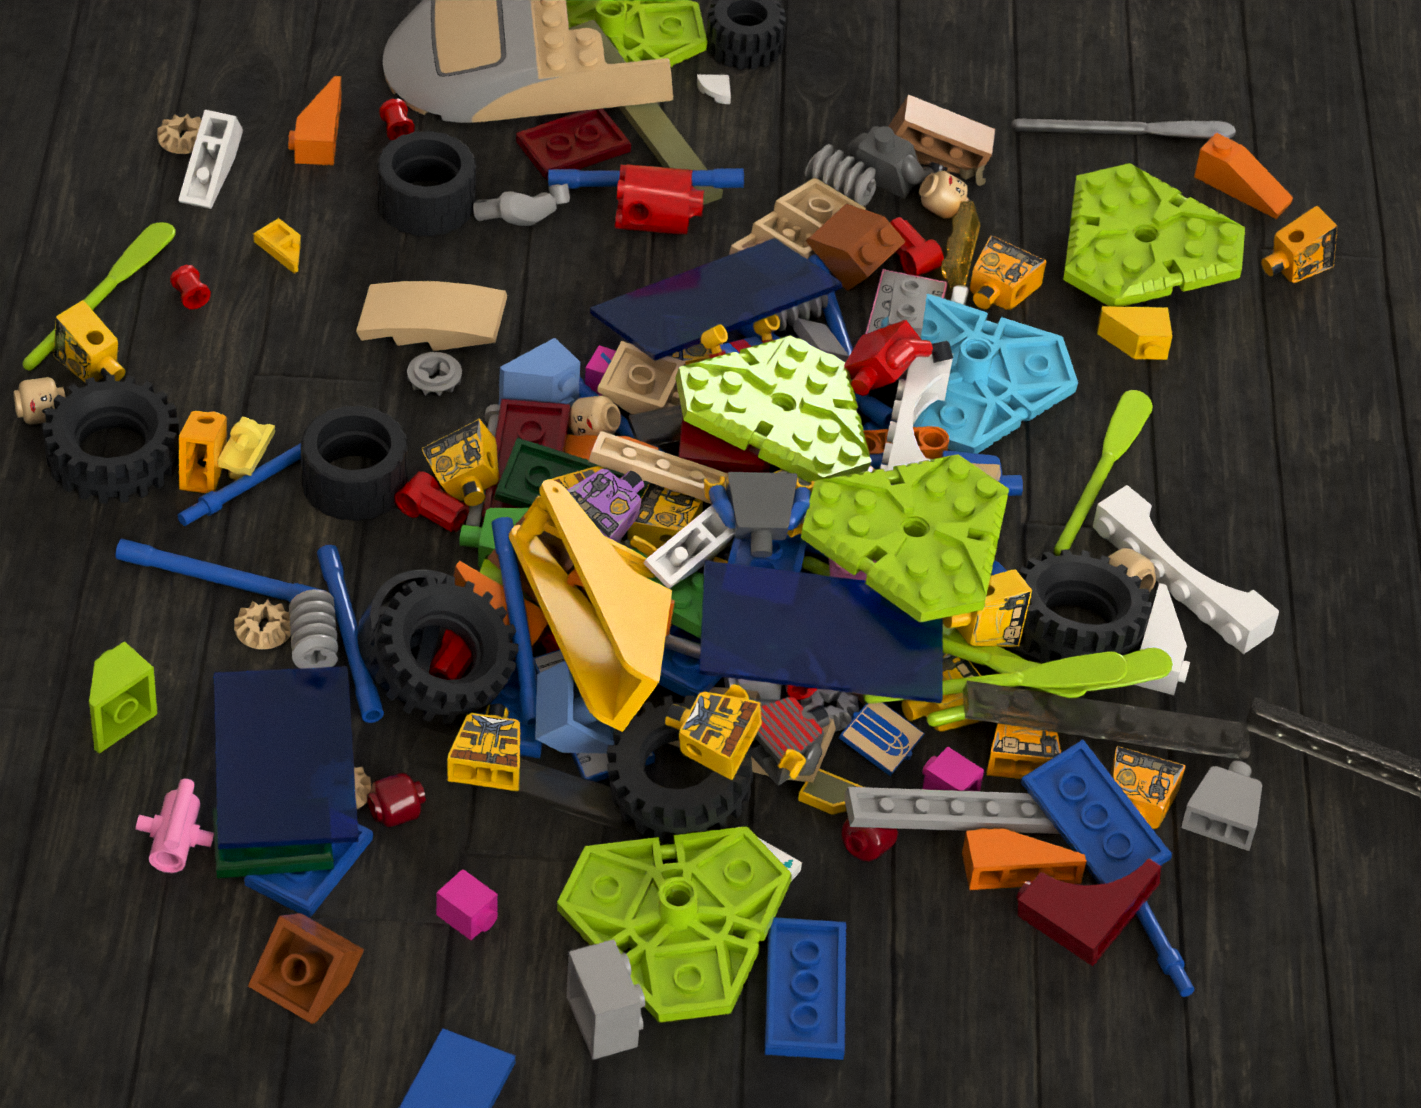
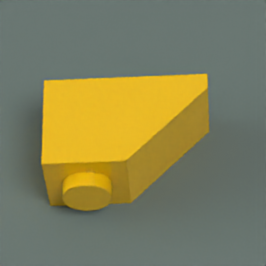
M1102 306L1097 328L1099 336L1133 359L1167 360L1172 340L1168 308Z

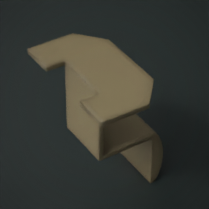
M984 165L978 169L972 167L967 171L960 168L961 178L969 179L976 176V184L978 186L986 183L982 173L985 170Z

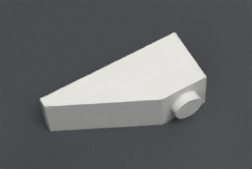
M204 110L178 201L180 203L207 209L212 208L235 160L243 129L236 116Z
M711 505L645 559L643 564L669 589L702 568L719 554L734 536L733 529L724 525Z
M1159 583L1140 650L1153 647L1164 650L1172 659V671L1161 679L1134 685L1174 695L1177 682L1185 683L1190 662L1184 661L1187 645L1167 585Z

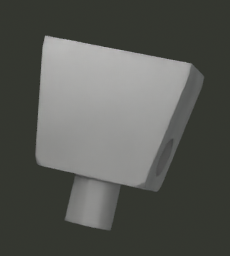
M1233 761L1228 770L1218 766L1211 767L1187 804L1181 828L1249 851L1257 827L1262 783L1259 780L1250 778V766L1242 761Z

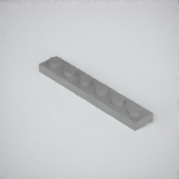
M848 787L844 794L850 827L970 831L980 828H1004L1018 833L1060 834L1029 793Z

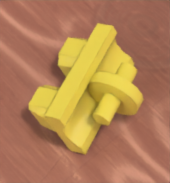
M242 416L240 421L231 429V437L218 458V467L228 469L229 477L235 480L244 475H252L275 434V425L257 424L256 421Z

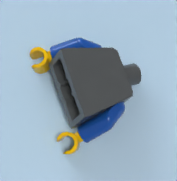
M728 472L726 489L724 476H719V483L716 484L709 483L708 479L705 478L704 496L711 501L714 510L724 525L733 529L735 538L751 539V556L766 558L772 556V540L786 539L788 530L796 529L805 517L807 509L810 507V497L815 481H811L809 486H803L799 484V478H797L796 473Z

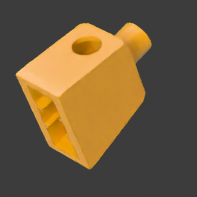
M192 411L179 435V490L199 493L216 491L222 468L218 467V458L227 444V417L214 411ZM204 457L203 461H206L205 467L198 464V460Z

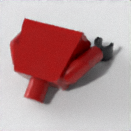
M903 320L862 335L844 364V368H847L850 373L853 391L865 396L870 390L898 380L916 357H930L932 355L933 363L953 359V355L948 341L932 344L929 340H922L908 321Z

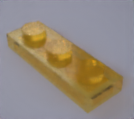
M973 201L960 202L958 214L953 217L952 237H948L947 257L942 260V275L944 279H948L952 292L957 285L966 286L980 229V221Z

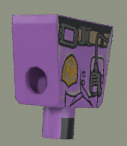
M601 469L567 491L604 536L619 542L639 515L641 498L636 493L644 487V482L634 471H629L621 479H618L608 469Z

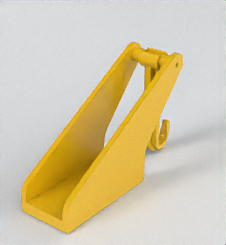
M547 479L539 488L541 496L536 497L524 515L525 520L523 523L513 526L509 533V539L586 707L596 719L623 732L659 683L672 590L648 579L656 576L643 564L645 559H647L646 557L604 536L567 489L559 482ZM546 531L562 539L591 603L576 585L573 588L567 583L568 574L536 535ZM633 536L630 541L633 547L637 548L647 557L658 550L651 543L638 536Z

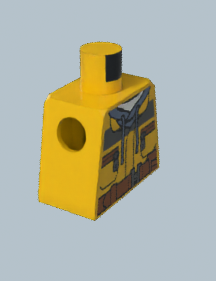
M704 691L699 693L691 710L672 704L667 712L665 724L680 730V749L684 755L733 780L762 724L760 702Z
M490 704L486 709L485 715L471 713L466 716L448 755V781L512 791L519 790L520 722L516 719L508 718L509 711L504 705Z

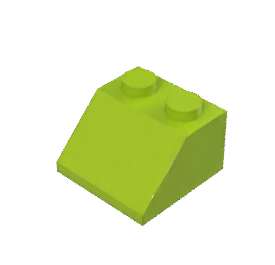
M125 641L114 649L105 651L100 658L95 660L89 706L94 750L100 754L157 715L154 668Z

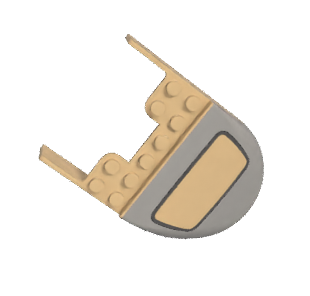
M423 0L393 31L387 41L383 54L384 75L391 91L403 98L406 105L414 111L423 115L427 112L441 115L444 121L485 122L673 100L669 58L607 64L604 58L602 36L597 30L591 28L569 30L566 0Z

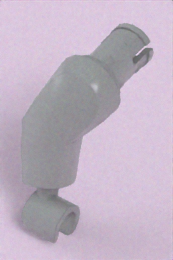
M568 184L549 186V193L544 192L534 197L511 191L502 193L496 199L476 200L473 207L475 218L478 221L502 218L507 223L519 226L534 225L556 211V204L566 203L570 200Z

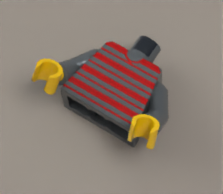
M731 685L723 695L760 702L762 724L750 745L751 756L777 786L784 783L790 777L796 779L797 776L812 775L822 755L821 743L824 736L822 728L830 723L827 711L820 705L806 711L792 697L781 700L753 699L739 685Z

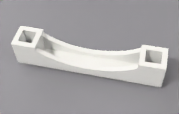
M932 355L930 357H916L900 376L896 393L897 400L894 402L891 417L893 421H890L882 463L888 465L881 464L880 469L889 471L893 470V467L897 465L907 466L908 463L918 464L919 461H930V459L925 458L916 442L913 425L919 415L936 400L945 401L953 359L933 363Z
M1128 485L1097 504L1093 528L1097 530L1098 534L1110 541L1119 550L1129 548L1147 557L1154 564L1156 581L1167 585L1168 591L1176 600L1186 605L1201 621L1217 631L1227 643L1245 654L1273 634L1279 610L1255 590L1247 593L1225 586L1201 574L1184 562L1168 547L1153 526L1149 517L1152 505Z

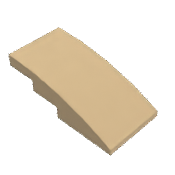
M813 178L776 200L774 211L754 222L751 234L731 245L729 256L780 288L807 269V259L816 254L805 240L845 204H850L864 210L866 208L819 179Z
M401 281L370 284L356 332L361 341L392 336L397 346L428 342L433 351L495 343L508 295L504 290L438 281Z
M621 341L598 386V392L610 398L625 411L653 427L680 439L682 409L675 377L679 367L684 366L686 361Z

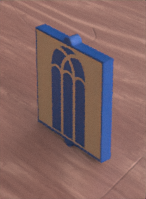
M883 702L866 703L860 712L853 713L852 721L840 734L839 739L891 777L904 760L911 758L912 750L925 733Z

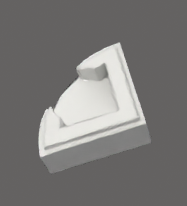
M697 75V86L701 93L704 94L705 92L714 97L715 102L730 104L729 75Z
M955 286L951 301L965 305L969 287Z

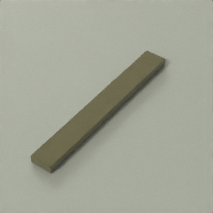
M595 20L569 28V30L582 28L597 30L602 36L605 62L607 64L626 63ZM657 102L619 106V109L663 167L707 170ZM694 187L696 190H704L703 205L722 198L723 190L721 188Z

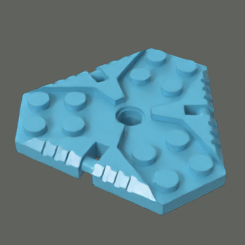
M927 293L921 339L929 340L932 344L948 341L953 353V360L945 401L936 400L919 415L913 427L935 426L942 428L949 435L948 449L978 454L992 445L993 442H997L1003 436L1010 434L1011 431L1018 429L1021 421L1032 420L1036 415H1040L1044 410L1051 408L1053 404L1059 403L1076 392L1078 381L1062 336L1003 317L1000 318L997 324L987 320V312ZM888 317L882 320L880 329L887 327Z

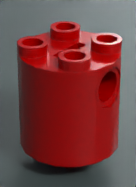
M630 164L621 165L617 187L618 209L616 210L615 228L687 235L689 219L693 216L702 217L704 190H696L692 186L693 170Z

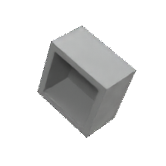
M614 939L569 951L566 997L593 1060L638 1047L639 1030L643 1029V1020L640 1012L641 1008L645 1007L644 994L639 984H633L630 977L631 965L625 952L620 954Z

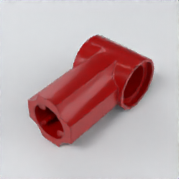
M901 217L891 220L890 224L905 240V243L895 252L900 256L901 265L906 274L920 276L943 266V252L935 240L925 241L910 223Z
M418 472L394 497L397 507L405 515L416 518L421 514L449 531L457 532L464 525L469 513L468 505L442 491L435 478L426 472Z
M449 629L445 631L442 647L431 661L429 674L445 680H459L471 662H473L470 649L464 640Z

